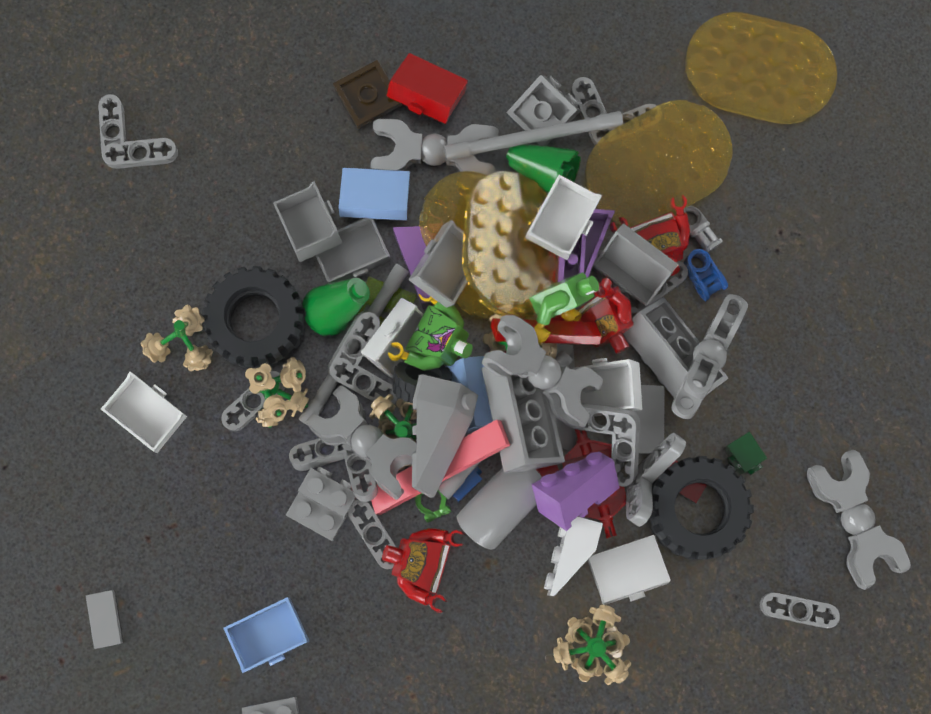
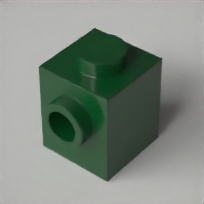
M750 432L723 448L728 455L726 459L728 464L736 469L734 472L738 471L740 475L746 472L749 475L754 474L763 468L761 462L767 459Z

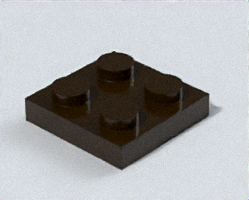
M378 60L333 83L336 92L357 129L402 106V103L387 97L390 80Z

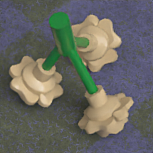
M188 304L184 308L175 311L176 317L173 319L174 332L165 338H162L159 333L154 335L148 333L145 340L141 342L143 354L150 358L152 362L165 361L166 356L170 354V349L167 346L175 337L182 338L188 347L183 366L188 367L189 371L206 369L212 361V349H208L207 345L202 347L192 345L187 335L192 336L195 332L201 331L203 328L201 324L205 321V318L200 315L199 308L194 307L192 309Z

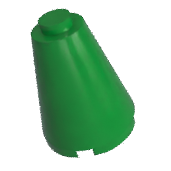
M535 144L510 147L506 156L511 168L548 194L558 175L575 182L581 163V157L578 156L579 152L576 150Z
M352 278L311 289L307 292L302 302L307 315L305 316L307 324L313 331L322 336L340 334L369 299L370 291L367 284L359 278Z

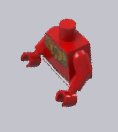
M681 195L683 201L681 207L675 205L674 197L670 200V206L676 210V215L673 212H669L630 227V229L676 263L683 259V250L688 247L690 236L687 213H684V208L687 205V199L684 195ZM620 217V223H624L626 226H628L627 220L623 217ZM611 222L610 230L613 233H615L618 229L615 223ZM679 265L676 267L671 276L677 274L680 271Z
M603 278L601 283L598 282L599 290L594 292L595 297L578 309L582 314L579 321L596 322L602 337L600 344L593 345L597 348L610 343L615 353L619 354L630 347L623 333L632 328L634 324L631 314V301L621 293L618 286L611 288L612 282L609 278ZM561 314L551 318V320L565 321Z
M434 528L412 533L409 539L402 538L399 548L386 545L382 554L383 561L394 564L392 575L397 577V585L407 597L423 605L430 604L431 609L437 613L443 611L435 608V602L440 599L447 602L443 596L437 595L450 546L459 547L464 545L457 544L454 541V536L457 533L465 534L460 530H454L451 533L447 530Z

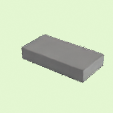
M110 590L86 595L94 649L122 644L123 640L115 591Z

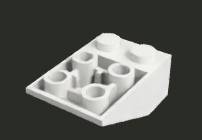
M576 517L571 522L572 527L569 530L565 531L559 527L558 537H562L560 547H554L551 563H555L553 573L549 572L547 574L544 589L548 590V596H555L596 551L603 523Z

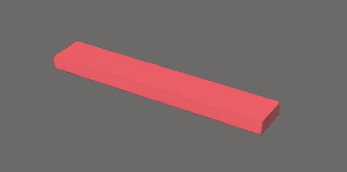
M495 420L463 438L442 482L510 446L500 420ZM412 466L396 474V480L399 481L401 488L404 490V493L398 500L389 496L377 485L378 493L371 500L375 514L382 515L421 494V492L412 487Z

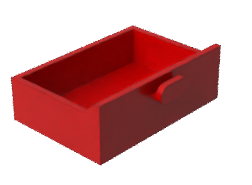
M409 53L391 78L387 97L408 106V109L420 115L423 113L446 124L464 95L468 80Z

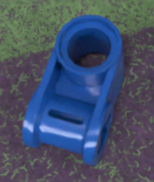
M696 249L685 258L683 263L688 269V276L694 284L697 293L704 301L709 300L710 296L720 289L725 290L728 288L727 280L707 251ZM693 257L699 258L703 263V267L695 268L691 263V259Z

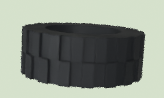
M404 361L399 362L394 368L392 389L399 399L407 403H413L419 375L452 381V372L444 365L440 368L424 371L404 363Z

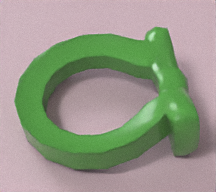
M440 492V509L435 512L423 507L421 503L423 493L415 496L416 506L425 515L424 520L427 523L451 512V508L447 505V498Z

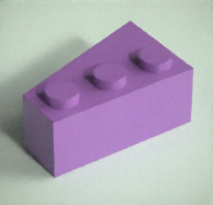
M595 209L589 219L594 222L587 236L581 234L568 260L557 255L555 283L582 272L586 277L589 276L615 210Z
M442 225L393 227L394 236L410 276L424 256L426 246L431 239L436 237ZM413 284L422 309H427L428 305L433 307L434 304L432 302H424L419 297V294L423 298H429L430 295Z
M601 452L590 453L586 458L576 463L568 464L562 470L553 474L545 475L541 480L532 484L538 512L565 531L572 527L571 522L576 517H585L588 514L587 509L592 504L599 505L620 488L614 460Z

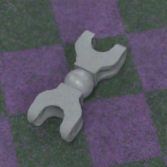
M377 119L373 122L374 132L379 136L391 138L396 145L390 155L373 158L370 163V169L405 171L412 164H421V161L432 166L441 165L446 162L447 165L457 167L461 174L468 179L491 180L496 177L495 167L492 164L478 161L474 154L469 157L447 161L444 152V145L499 136V130L494 126L471 124L458 135H448L447 140L444 136L436 133L429 134L423 138L422 134L412 132L403 121L398 119Z
M729 294L725 297L703 340L694 348L693 363L671 407L672 411L683 419H691L695 415L703 398L709 392L718 371L726 363V350L748 308L747 302L740 296ZM728 305H736L739 313L736 315L728 313ZM682 398H689L692 401L693 405L690 409H684L681 406L680 400Z
M514 315L502 316L497 327L498 331L506 338L507 352L495 350L485 353L482 360L484 367L498 377L518 375L521 378L528 377L534 387L543 389L542 393L548 397L551 410L556 418L572 427H585L590 415L581 404V391L585 393L600 391L603 379L588 367L571 370L567 366L560 367L553 357L545 355L546 351L540 347L537 334L531 325Z
M340 385L333 392V395L337 397L340 404L339 412L332 418L327 419L312 414L306 420V424L327 445L347 444L357 455L368 458L372 464L371 473L377 485L389 496L398 500L404 493V490L401 488L399 481L396 480V474L403 466L412 465V454L416 451V443L412 439L405 437L390 439L379 428L368 425L365 421L364 408L359 402L358 397Z
M849 450L841 458L844 471L841 481L832 479L825 467L820 465L809 467L807 478L817 498L833 505L836 513L842 512V526L848 533L852 534V536L848 537L851 550L847 556L846 565L856 585L866 590L875 584L876 578L873 571V563L877 557L883 558L895 573L908 571L911 564L902 542L894 537L887 536L880 525L874 527L876 521L875 514L868 505L864 504V502L868 501L865 490L869 483L870 473L860 453L856 450Z

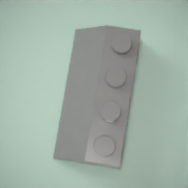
M663 297L638 312L632 318L634 322L633 327L623 334L627 342L632 344L640 354L642 361L651 368L658 381L667 388L675 399L693 363L694 348L700 342ZM722 369L718 371L707 395L728 379ZM682 398L680 400L681 406L684 409H689L693 405L689 398Z
M483 367L482 373L492 420H500L510 443V446L499 451L504 473L523 472L564 463L565 460L555 416L551 410L548 397L542 393L543 389L534 387L528 377L521 378L518 375L498 377L486 367Z

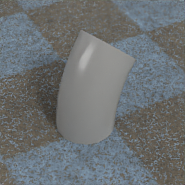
M502 467L458 513L457 521L459 525L477 544L490 550L495 549L536 506L532 484L541 480V475L536 469L504 473Z

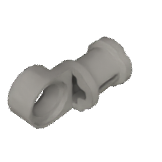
M687 206L684 208V213L692 212L697 217L696 223L689 225L691 238L695 237L703 250L709 253L723 242L721 238L718 239L709 227V221H707L697 207Z

